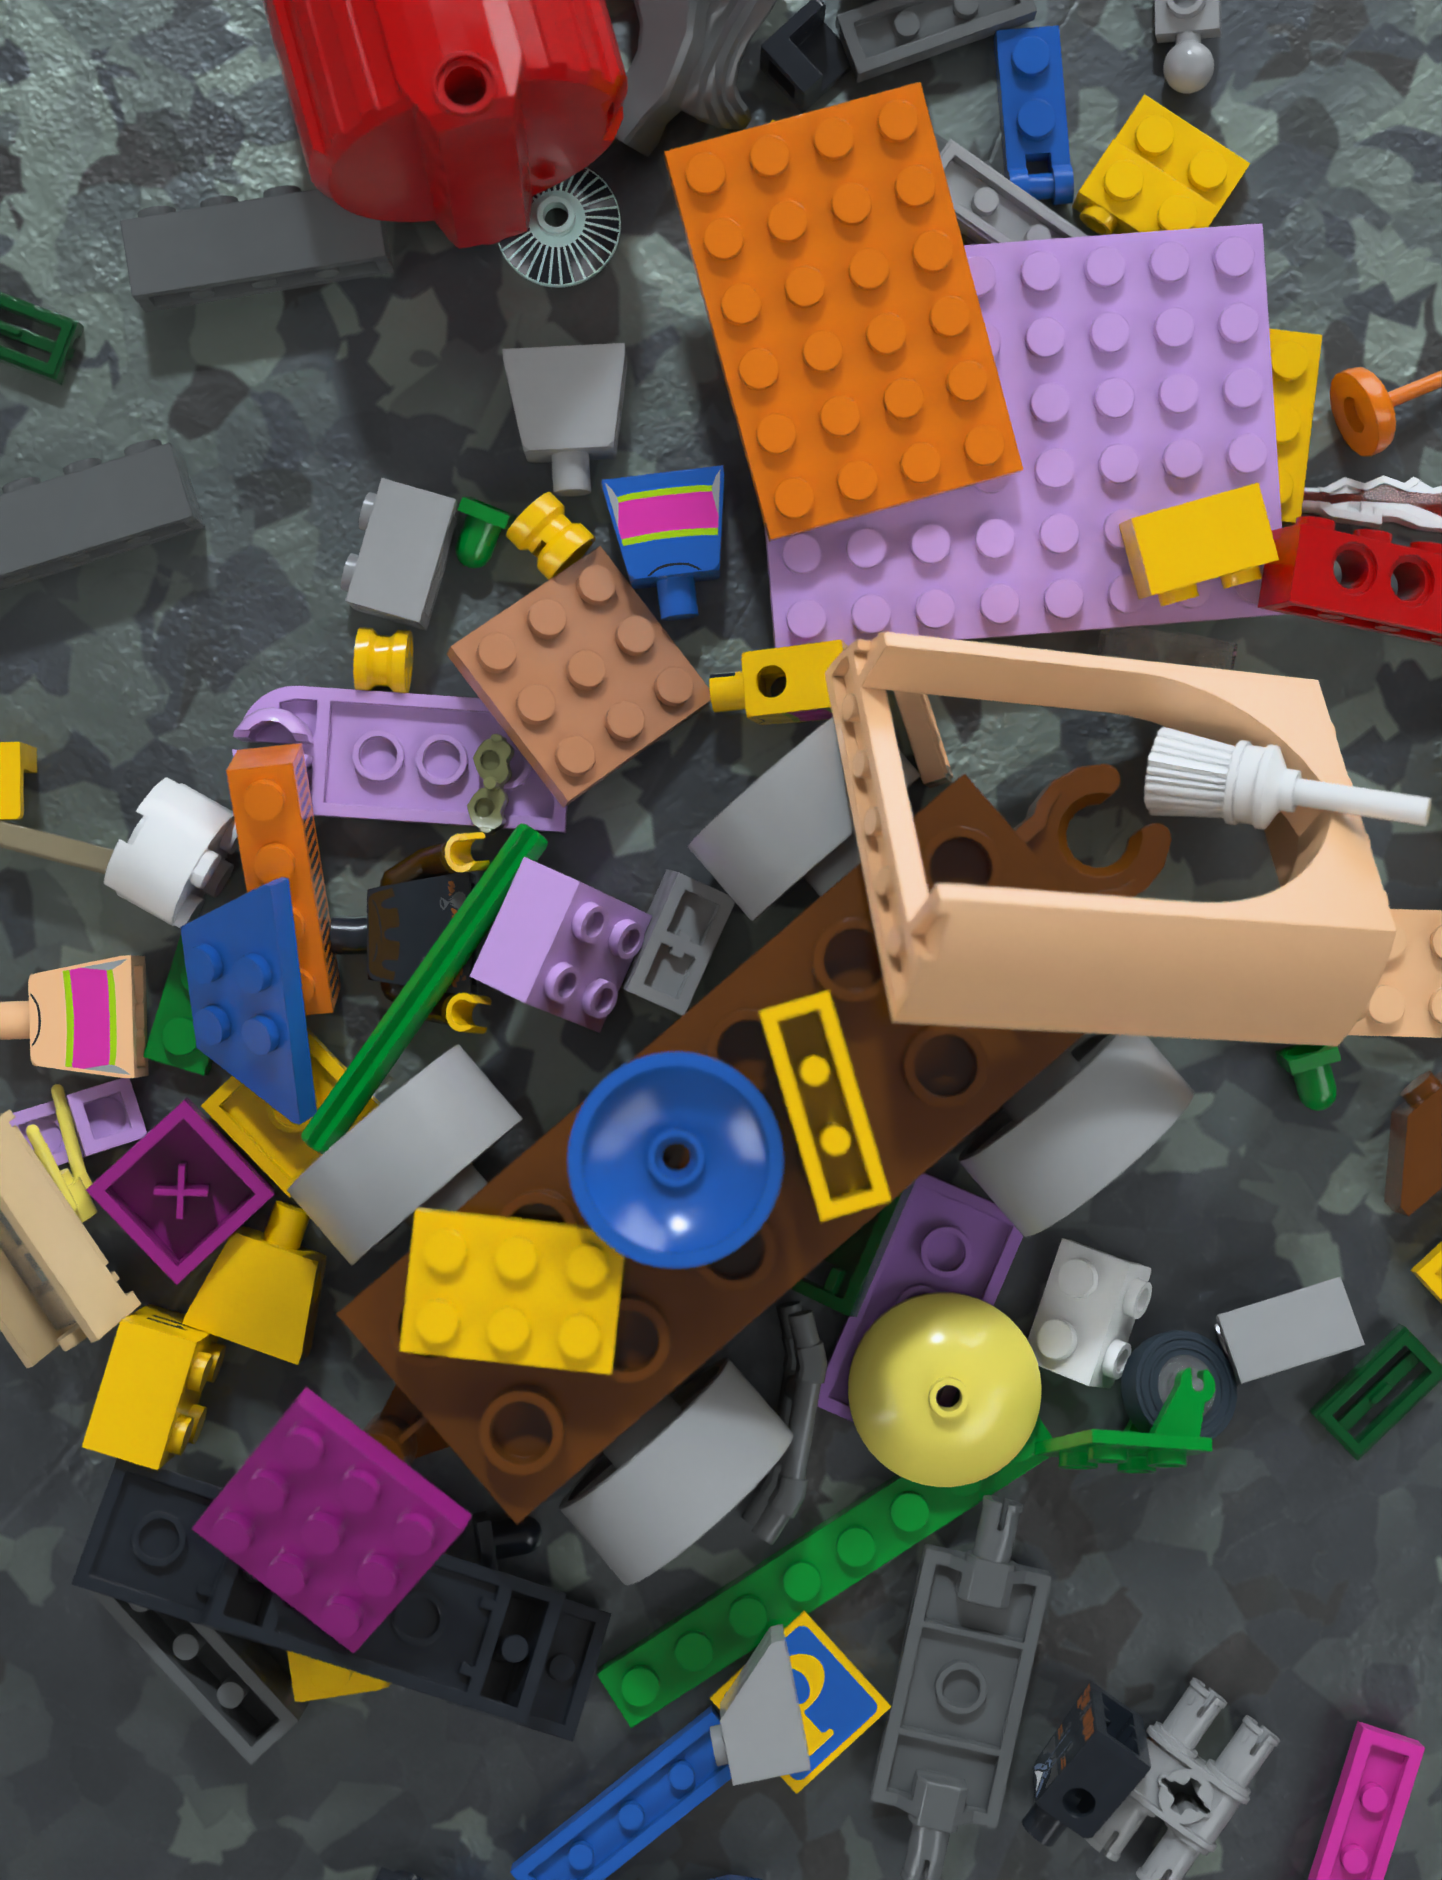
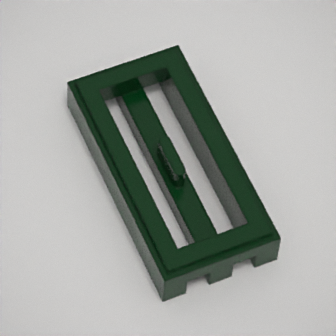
M0 292V309L60 331L57 340L54 341L0 320L1 336L51 354L48 363L0 345V362L62 385L66 375L63 371L66 361L71 362L75 351L72 345L76 337L80 338L84 326L77 320Z
M1399 1323L1320 1399L1309 1412L1358 1461L1442 1380V1364L1405 1326ZM1404 1346L1409 1349L1337 1419L1332 1416ZM1421 1362L1426 1369L1353 1438L1347 1431Z

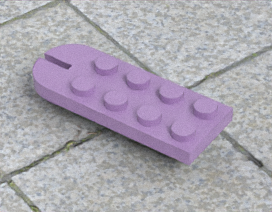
M287 686L270 691L258 699L248 710L233 734V737L243 742L286 745L302 743L314 816L476 827L470 819L467 805L473 795L484 787V779L480 777L476 770L473 756L484 740L491 738L492 734H499L505 737L514 749V757L510 761L512 777L504 785V791L508 794L509 802L504 811L506 825L502 829L515 830L518 825L523 823L540 832L566 833L568 805L564 808L560 805L480 698ZM232 749L233 757L236 754L237 750Z

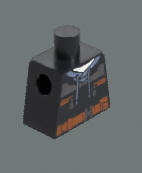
M1092 1681L1089 1682L1036 1759L1032 1768L1035 1803L1022 1819V1825L1034 1839L1045 1846L1052 1847L1067 1827L1086 1839L1092 1838L1151 1769L1143 1717Z

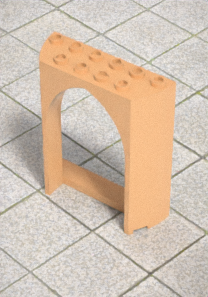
M878 632V637L872 640H855L839 654L826 670L825 678L892 1023L1339 1046L1356 1022L1362 1020L1367 1015L1370 999L1390 955L1396 928L1389 909L1388 897L1383 889L1371 851L1370 839L1365 832L1360 815L1297 806L1294 813L1279 811L1264 832L1281 888L1263 896L1244 901L1194 903L938 883L928 895L886 690L1127 715L1236 746L1240 740L1250 741L1252 745L1267 747L1269 744L1277 745L1281 749L1287 769L1301 771L1302 779L1353 786L1344 765L1336 739L1335 727L1330 720L1318 680L888 632Z

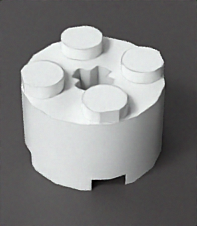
M166 777L150 791L136 810L143 817L132 832L128 843L119 839L108 863L104 884L116 890L118 896L166 923L180 928L198 918L205 902L202 899L205 893L216 898L223 890L234 868V865L225 859L228 853L233 854L236 851L239 843L233 811L183 783L178 784Z

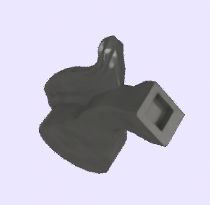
M633 0L640 21L638 50L629 70L626 72L628 91L623 103L624 118L615 138L649 157L659 145L666 124L681 110L717 128L728 130L745 129L751 121V114L741 99L737 87L739 68L750 40L768 17L777 0Z

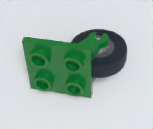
M1174 1330L1154 1335L1135 1348L1124 1366L1121 1392L1125 1410L1130 1418L1124 1431L1090 1429L1035 1442V1456L1059 1457V1468L1071 1470L1097 1469L1098 1463L1117 1464V1472L1129 1474L1156 1473V1467H1187V1456L1211 1452L1212 1439L1223 1432L1232 1419L1237 1402V1384L1231 1364L1216 1344L1200 1334Z

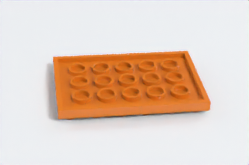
M921 82L664 152L666 167L769 542L1013 475L1024 470Z

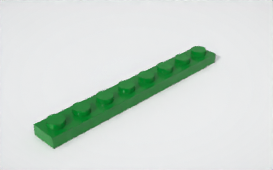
M1038 1416L1032 1434L1015 1458L993 1475L963 1486H928L912 1482L896 1474L597 1668L598 1678L630 1728L634 1727L756 1648L770 1626L783 1624L785 1628L804 1610L807 1614L980 1503L984 1495L994 1494L1048 1459L1049 1456H1035V1442L1052 1439L1053 1437Z

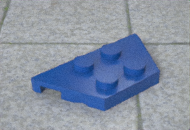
M280 877L181 926L180 929L197 1049L292 1123L302 1124L313 1118L317 1112L290 884L289 878Z

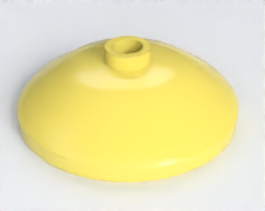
M955 1292L925 1293L894 1305L879 1316L864 1333L854 1352L849 1369V1407L853 1422L862 1441L878 1461L889 1470L905 1479L934 1487L963 1486L975 1483L998 1472L1015 1458L1025 1446L1032 1434L1040 1411L1042 1388L1037 1359L1027 1338L1019 1327L1001 1310L986 1301L966 1294ZM946 1385L955 1386L960 1390L958 1402L951 1407H943L936 1401L937 1392Z

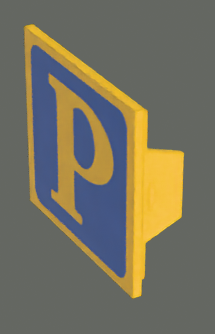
M805 1610L784 1628L811 1768L808 1771L780 1776L796 1794L891 1708L888 1701ZM743 1667L710 1696V1700L719 1710L720 1702Z

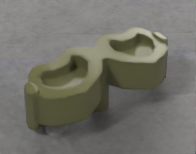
M492 734L491 738L484 740L473 756L476 770L480 777L484 779V787L473 795L467 805L473 824L479 828L480 832L487 835H495L496 831L506 825L504 811L509 798L508 794L504 791V785L512 777L510 761L514 757V749L507 742V739L499 734Z

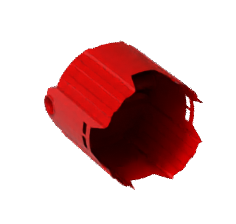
M262 0L308 172L316 188L345 210L369 219L392 222L435 221L451 243L459 249L477 245H491L505 238L527 232L534 195L567 180L595 161L611 145L624 118L623 103L628 91V79L605 0Z

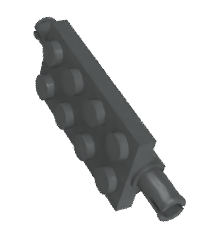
M983 1496V1507L973 1550L962 1552L924 1543L889 1704L891 1708L887 1711L870 1788L871 1801L900 1808L909 1813L908 1819L913 1823L904 1866L900 1873V1877L903 1880H920L922 1868V1877H925L926 1880H942L941 1874L950 1833L957 1832L960 1825L972 1823L997 1829L1052 1578L1047 1570L1016 1564L1011 1560L1020 1514L1024 1508L1023 1504L1005 1498L1002 1508V1503L998 1502V1496Z

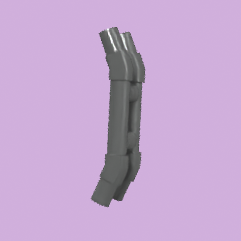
M791 1301L776 1306L785 1350L784 1373L777 1415L792 1431L793 1439L778 1462L756 1487V1493L741 1516L742 1519L754 1526L752 1532L771 1545H774L788 1520L795 1517L806 1496L808 1485L806 1471L820 1387L822 1383H825L827 1371L824 1344L818 1337L813 1310H802L801 1301Z

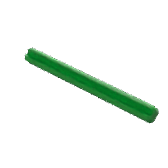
M523 823L518 825L303 1130L301 1139L310 1148L320 1154H324L348 1132L493 925L523 858L526 857L537 862L547 848L548 841L543 835Z

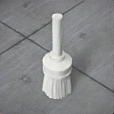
M1167 727L1158 730L1154 740L1152 752L1148 757L1144 790V803L1150 815L1224 818L1226 824L1237 825L1240 822L1252 824L1254 828L1262 830L1268 827L1279 811L1294 813L1297 806L1424 826L1427 825L1431 807V798L1302 779L1301 771L1287 769L1281 749L1277 745L1269 744L1267 747L1252 745L1250 741L1240 740L1236 746Z

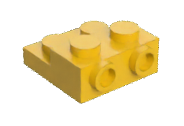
M1144 94L1116 138H1113L1078 191L1072 207L1080 212L1079 217L1081 221L1099 235L1206 228L1210 226L1250 163Z

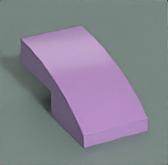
M120 1078L65 1096L83 1158L139 1140L147 1134L130 1078ZM54 1101L13 1113L16 1118L9 1122L10 1125L18 1127L32 1149L33 1147L26 1134V1128L33 1124L39 1128L57 1166L69 1163L55 1112Z

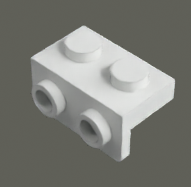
M1062 1238L1028 1337V1342L1033 1349L1038 1366L1087 1386L1111 1388L1114 1381L1121 1378L1127 1359L1131 1355V1345L1128 1343L1135 1319H1139L1149 1305L1152 1294V1285L1148 1282L1151 1268Z

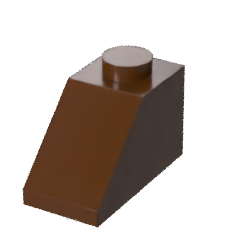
M1428 1071L1413 1080L1400 1094L1405 1101L1391 1112L1384 1202L1392 1211L1406 1216H1410L1442 1189V1072L1434 1075L1431 1071Z

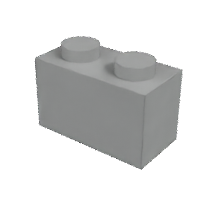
M381 478L377 494L368 492L362 505L359 529L366 532L359 555L350 553L344 566L341 590L348 592L345 601L356 611L427 631L462 513L457 510L459 504L456 499Z

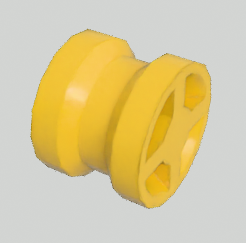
M359 627L355 640L353 660L355 689L371 691L375 686L390 687L393 692L409 693L413 671V635L411 630H397L390 636L378 635L373 628Z

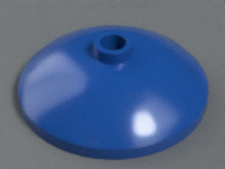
M689 1052L651 1054L633 1060L612 1072L599 1083L582 1105L574 1122L568 1147L570 1185L579 1210L587 1223L603 1241L619 1253L638 1262L656 1267L688 1268L716 1261L738 1249L757 1232L768 1217L779 1193L783 1174V1146L780 1131L772 1110L762 1094L745 1076L734 1068L711 1057ZM680 1143L688 1148L691 1158L687 1166L682 1169H672L665 1164L663 1151L668 1145Z

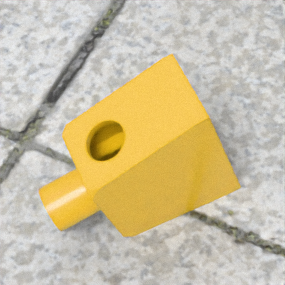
M275 1201L264 1232L243 1226L232 1233L185 1314L182 1324L299 1365L307 1358L312 1346L327 1256L300 1246L310 1220L305 1211L299 1206Z

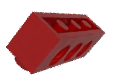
M1300 516L1296 518L1295 525L1272 530L1279 560L1264 564L1258 608L1442 646V544L1418 541L1411 542L1409 547L1392 543L1393 535L1391 533L1374 529H1356L1353 531V534L1335 531V521L1315 516ZM1335 560L1340 565L1342 572L1340 584L1334 575ZM1392 573L1398 583L1397 595L1391 586Z

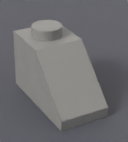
M783 1624L770 1626L720 1702V1724L710 1726L717 1766L729 1764L733 1786L811 1770L809 1750Z

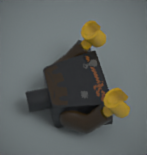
M483 832L455 834L447 842L419 849L386 870L380 880V887L367 890V916L332 917L330 941L333 955L367 954L368 980L379 981L385 998L394 1002L475 887L476 875L471 872L483 871L489 867L490 860L474 861L471 855L473 842L478 839H485V834ZM477 948L425 1021L449 1025L458 1032L485 1034L487 1027L476 1026L472 1019V1012L477 1004L491 1005L489 997L477 995V980L470 977L477 961Z

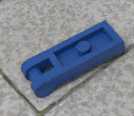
M1059 25L996 30L993 41L1005 177L1037 200L1051 199L1053 205L1072 204L1074 200V176L1070 163ZM1047 160L1048 173L1028 174L1026 162Z

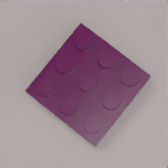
M305 1387L205 1510L192 1530L348 1650L355 1653L459 1536L472 1515L314 1392Z

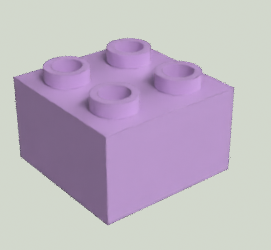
M524 857L470 977L523 1003L600 1033L607 1015L616 1004L618 991L632 960L642 947L644 934L652 919V915Z

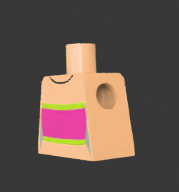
M117 956L34 973L29 976L28 980L29 1001L0 1002V1040L30 1039V1059L34 1066L119 1078L149 1076L148 1058L143 1057L148 1042L145 956Z

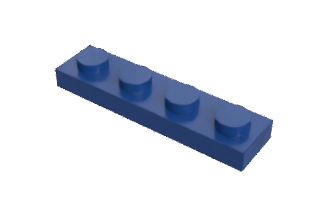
M713 1705L708 1707L513 1862L510 1873L516 1880L606 1879L731 1779L729 1764L717 1766L712 1746L710 1726L720 1724V1714Z

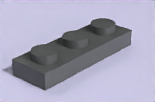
M877 0L836 15L835 26L856 83L992 36L996 30H1007L1034 21L1037 8L1034 0Z

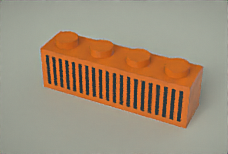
M302 743L237 750L226 772L247 893L277 878H289L305 1016L333 1013L341 983L336 954L333 955L331 950V921Z

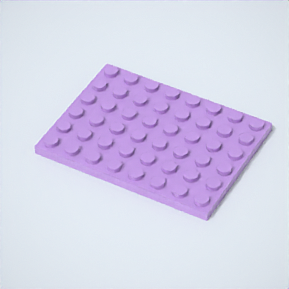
M1263 224L964 245L1024 470L1013 475L770 542L765 528L774 648L843 640L849 646L857 639L872 640L878 637V632L962 641L1285 615V613L1258 608L1262 578L1223 589L1220 577L1196 583L1199 596L1162 607L1160 606L1158 594L1139 599L1119 527L1120 523L1137 516L1259 482L1271 531L1282 528ZM1264 564L1259 566L1261 576L1263 575Z

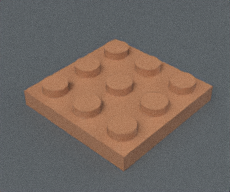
M601 546L450 646L446 654L563 808L711 703L709 687Z

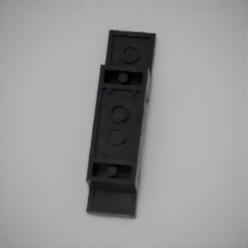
M119 1458L116 1459L71 1585L258 1644L274 1646L445 1700L449 1704L554 1737L574 1741L611 1613L565 1599V1592L443 1553L358 1650L352 1653L192 1530L193 1526L223 1488L163 1468L155 1470Z

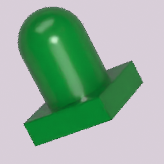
M462 497L457 510L467 515L455 544V554L462 565L476 569L483 567L490 561L502 529H509L517 519V515L473 497Z
M1296 1044L1275 1051L1278 1064L1293 1075L1299 1099L1305 1107L1314 1111H1322L1329 1108L1335 1102L1337 1087L1330 1064L1341 1060L1337 1046Z

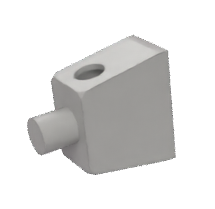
M625 343L502 349L520 438L527 461L530 463L552 462L554 495L571 497L590 494V460H608L616 458L627 375Z

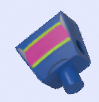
M723 465L602 480L606 504L632 588L657 587L660 617L663 621L684 620L699 616L695 582L720 578L724 502Z

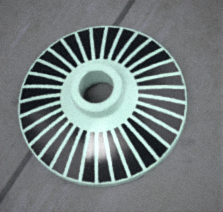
M585 167L567 180L534 195L527 232L498 242L500 250L508 264L519 275L535 284L553 288L581 284L603 270L616 251L621 232L620 212L616 198L605 181L595 172ZM554 208H561L568 213V219L562 226L552 227L545 222L547 212Z

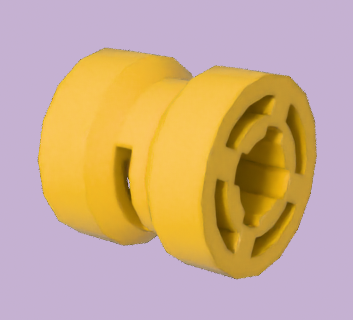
M550 491L544 493L531 503L517 517L506 533V537L519 550H529L537 558V569L548 580L580 560L596 539L583 524L571 523L565 516V506Z

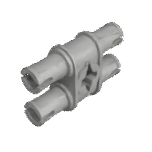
M1194 1677L1163 1724L1156 1721L1154 1725H1149L1146 1729V1732L1149 1734L1146 1739L1151 1762L1149 1772L1092 1838H1084L1098 1852L1104 1848L1106 1850L1104 1853L1105 1857L1117 1862L1121 1852L1147 1815L1153 1818L1157 1815L1164 1820L1168 1830L1142 1867H1139L1136 1871V1875L1140 1880H1182L1200 1853L1207 1856L1209 1852H1214L1217 1848L1215 1840L1241 1803L1247 1805L1250 1801L1249 1795L1251 1790L1248 1784L1274 1747H1277L1280 1743V1739L1263 1725L1259 1727L1255 1719L1245 1715L1242 1719V1724L1216 1761L1208 1759L1206 1762L1200 1758L1195 1746L1221 1709L1226 1707L1227 1702L1210 1687L1208 1690L1204 1688L1206 1685ZM1164 1778L1170 1782L1176 1781L1182 1785H1185L1190 1780L1199 1798L1180 1791L1173 1796Z

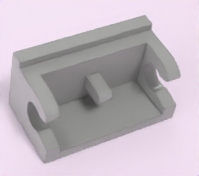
M667 869L647 914L652 915V919L644 934L642 947L634 956L620 988L683 1016L690 1005L735 901L726 893L682 873Z
M1341 1276L1216 1316L1218 1324L1214 1325L1221 1350L1231 1364L1237 1385L1365 1345Z

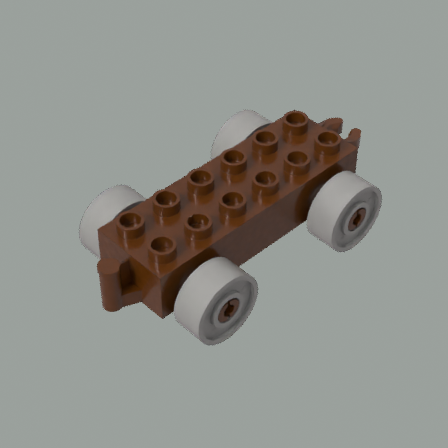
M833 717L757 779L715 817L688 845L691 852L751 921H754L803 879L810 884L820 898L631 1060L663 1052H689L708 1056L734 1068L745 1076L762 1094L777 1121L783 1146L784 1164L782 1181L776 1201L768 1217L757 1232L747 1242L727 1256L700 1266L688 1268L656 1267L625 1256L612 1374L400 1352L411 1250L337 1313L339 1318L396 1383L383 1410L370 1420L363 1431L409 1467L415 1458L451 1447L516 1524L602 1451L604 1454L565 1495L559 1505V1509L624 1585H632L653 1574L711 1529L764 1478L787 1450L793 1439L792 1431L729 1358H723L713 1363L671 1395L669 1393L997 1109L1002 1107L966 1145L959 1155L958 1161L1017 1230L1027 1237L1037 1234L1060 1221L1117 1178L1176 1122L1194 1097V1090L1147 1036L1094 1033L1069 1051L1068 1048L1085 1033L892 1023ZM898 749L906 789H908L921 777V774ZM1108 764L1077 767L1049 783L1030 805L1025 820L1014 829L965 773L913 817L928 895L938 883L1133 898L1145 891L1164 868L1171 844V833L1167 827L1159 823H1152L1138 829L1127 839L1125 850L1118 860L1106 867L1095 868L1084 865L1073 856L1068 847L1066 836L1070 820L1077 811L1084 807L1095 806L1104 802L1119 787L1120 774L1116 768ZM829 991L891 1201L821 1221L758 1011L819 992ZM458 1044L420 1071L348 1131L290 1185L287 1192L351 1266L367 1255L403 1223L406 1222L413 1230L415 1210L417 1208L590 1226L575 1201L568 1174V1147L571 1131L576 1117L586 1100L492 1181L487 1183L472 1164L518 1125L523 1118ZM680 1143L670 1144L663 1151L664 1162L672 1169L684 1168L688 1165L691 1158L688 1148Z

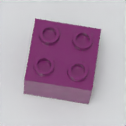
M186 1097L96 1179L86 1191L177 1285L274 1195L275 1188L202 1111Z

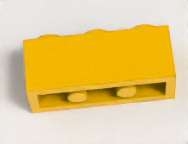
M829 991L819 992L759 1010L760 1019L821 1221L891 1201Z

